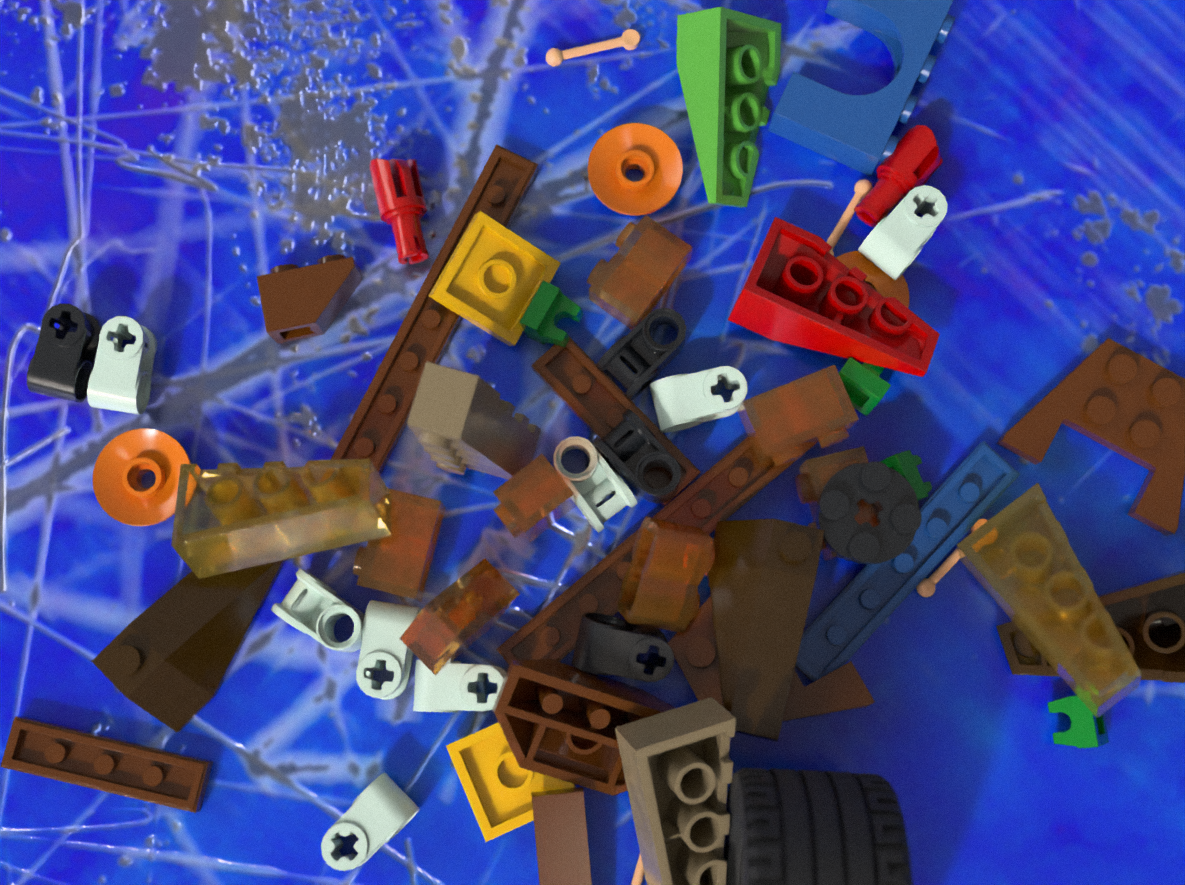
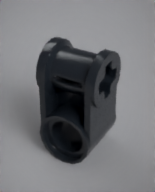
M60 303L51 307L43 317L36 350L28 367V389L36 394L78 403L83 402L87 397L88 382L95 364L99 334L102 329L101 323L94 316L82 312L78 307L71 304ZM55 323L60 325L59 329L54 327ZM70 327L77 328L76 332L68 331ZM87 331L91 332V336L86 335Z
M655 309L628 335L618 340L601 357L597 367L601 371L608 370L627 389L625 395L630 400H633L657 378L661 370L683 349L686 337L684 319L673 309ZM665 324L673 327L678 336L672 343L662 345L652 339L650 336L651 331L656 326Z
M627 409L622 413L623 420L602 439L596 437L591 443L607 464L619 475H622L641 497L648 502L656 504L665 503L678 492L681 478L680 466L676 459L659 443L647 425L634 412ZM653 467H662L669 471L672 481L663 489H654L644 481L645 473Z
M586 612L583 613L572 665L579 670L596 675H615L645 682H657L664 679L671 672L674 665V654L664 633L655 626L621 620L602 613ZM649 645H655L658 653H650L647 660H641L639 653H647Z

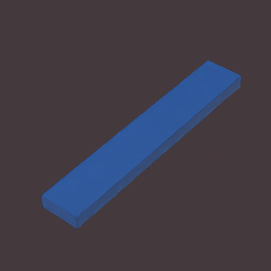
M985 441L979 443L919 507L922 522L916 530L913 541L905 551L884 563L865 565L803 631L795 667L811 682H814L843 666L1018 478L1020 473Z

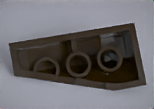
M774 518L718 521L716 524L707 566V579L711 592L712 621L718 650V671L722 705L736 718L735 732L774 742L778 741L814 588L825 530Z
M255 520L250 521L134 619L92 662L126 698L175 732H180L217 695L224 681L222 678L235 653L239 652L245 640L244 635L258 608L262 607L289 554Z
M1185 570L997 625L996 628L1012 674L1097 677L1116 680H1157L1184 683Z

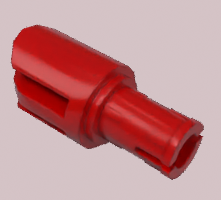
M916 125L909 129L898 142L893 154L885 158L878 166V181L854 208L859 219L868 226L875 228L909 191L924 185L942 164L943 159L935 136L930 128L926 125Z
M376 158L371 160L369 167L380 218L392 226L398 262L406 264L407 258H409V264H415L428 259L429 254L420 221L427 212V206L416 159L405 161L403 159L387 160Z

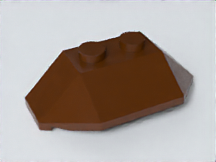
M552 659L511 661L492 709L520 768L614 796L628 791L615 727L675 709V707L640 688L601 675L588 673Z

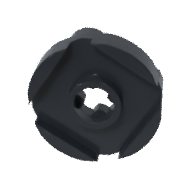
M881 462L856 463L839 470L824 484L818 497L816 527L817 529L825 530L823 536L824 544L839 558L858 564H880L900 555L911 544L916 530L922 522L919 502L912 486L900 473ZM863 500L867 505L874 503L878 507L879 512L876 515L878 524L875 527H872L869 522H864L860 525L856 521L854 516L860 512L857 506L858 501Z

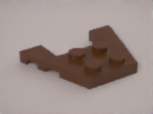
M1108 338L1067 374L1042 400L1037 402L1013 427L1007 430L999 438L997 444L1036 465L1042 462L1061 423L1149 470L1127 515L1166 536L1173 535L1178 528L1185 476V378Z
M710 596L672 637L668 644L698 701L712 697L723 706L718 671V650L716 634H714L713 609ZM851 661L807 686L802 684L794 670L782 722L866 708L874 704L875 701Z

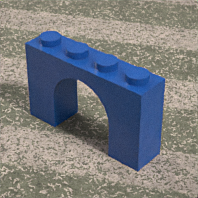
M829 0L825 13L872 33L885 44L893 59L894 80L877 92L866 95H849L793 72L773 113L768 131L871 176L878 162H883L885 158L893 154L900 138L891 134L897 121L904 124L907 123L918 100V97L910 94L916 81L925 84L937 57L929 54L934 41L941 44L944 43L956 17L947 13L953 0Z

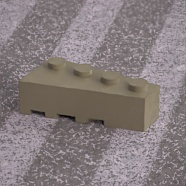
M426 361L407 425L418 438L417 442L424 446V451L430 454V459L437 462L436 467L460 475H464L466 468L525 484L541 432L537 425L529 424L530 419L524 414L515 413L513 418L515 406L508 401L500 399L501 394L480 376Z
M712 697L615 727L647 885H726L727 862L723 858L724 836L729 834L730 814L726 811L727 784L732 783L733 762L729 759L730 737H735L736 718Z

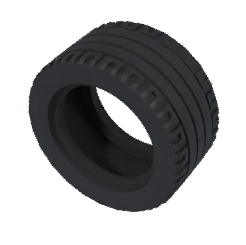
M742 768L734 773L726 805V811L730 814L729 834L724 836L723 858L727 862L726 885H913L910 852L902 811L891 784L881 776L865 773L851 774L850 772L814 770L795 771L793 769L767 770L761 768Z

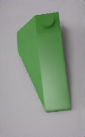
M724 7L677 15L676 64L708 203L738 208L747 207L759 159V152L755 142L759 126L767 125L770 111L764 105L769 86L777 85L780 73L781 23Z

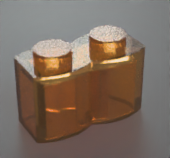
M647 215L637 225L633 222L627 224L615 243V246L619 248L618 252L609 262L601 259L587 279V283L591 285L589 288V300L631 330L654 310L663 295L673 285L690 261L693 250L692 246Z
M646 516L635 540L631 565L624 576L620 588L617 611L628 623L683 633L689 621L695 618L699 610L700 596L698 585L705 573L711 570L714 563L715 549L713 538L699 527Z

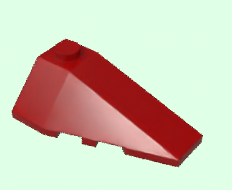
M775 217L728 320L774 341L847 359L851 357L859 362L923 377L928 370L940 334L895 297H884L865 282L867 275L858 267L854 266L850 270L830 254L832 246L821 237Z

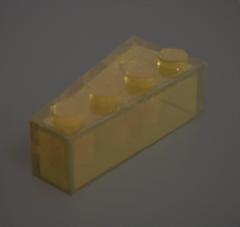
M370 459L310 460L304 467H286L283 461L265 462L263 468L242 469L238 463H218L217 469L201 470L197 464L180 465L171 546L199 579L392 535L391 493Z
M1038 483L957 544L960 561L1096 718L1139 687L1142 674L1108 611L1104 609L1093 588L1092 581L1077 559L1068 542L1067 535L1060 522L1056 520L1047 503V498Z

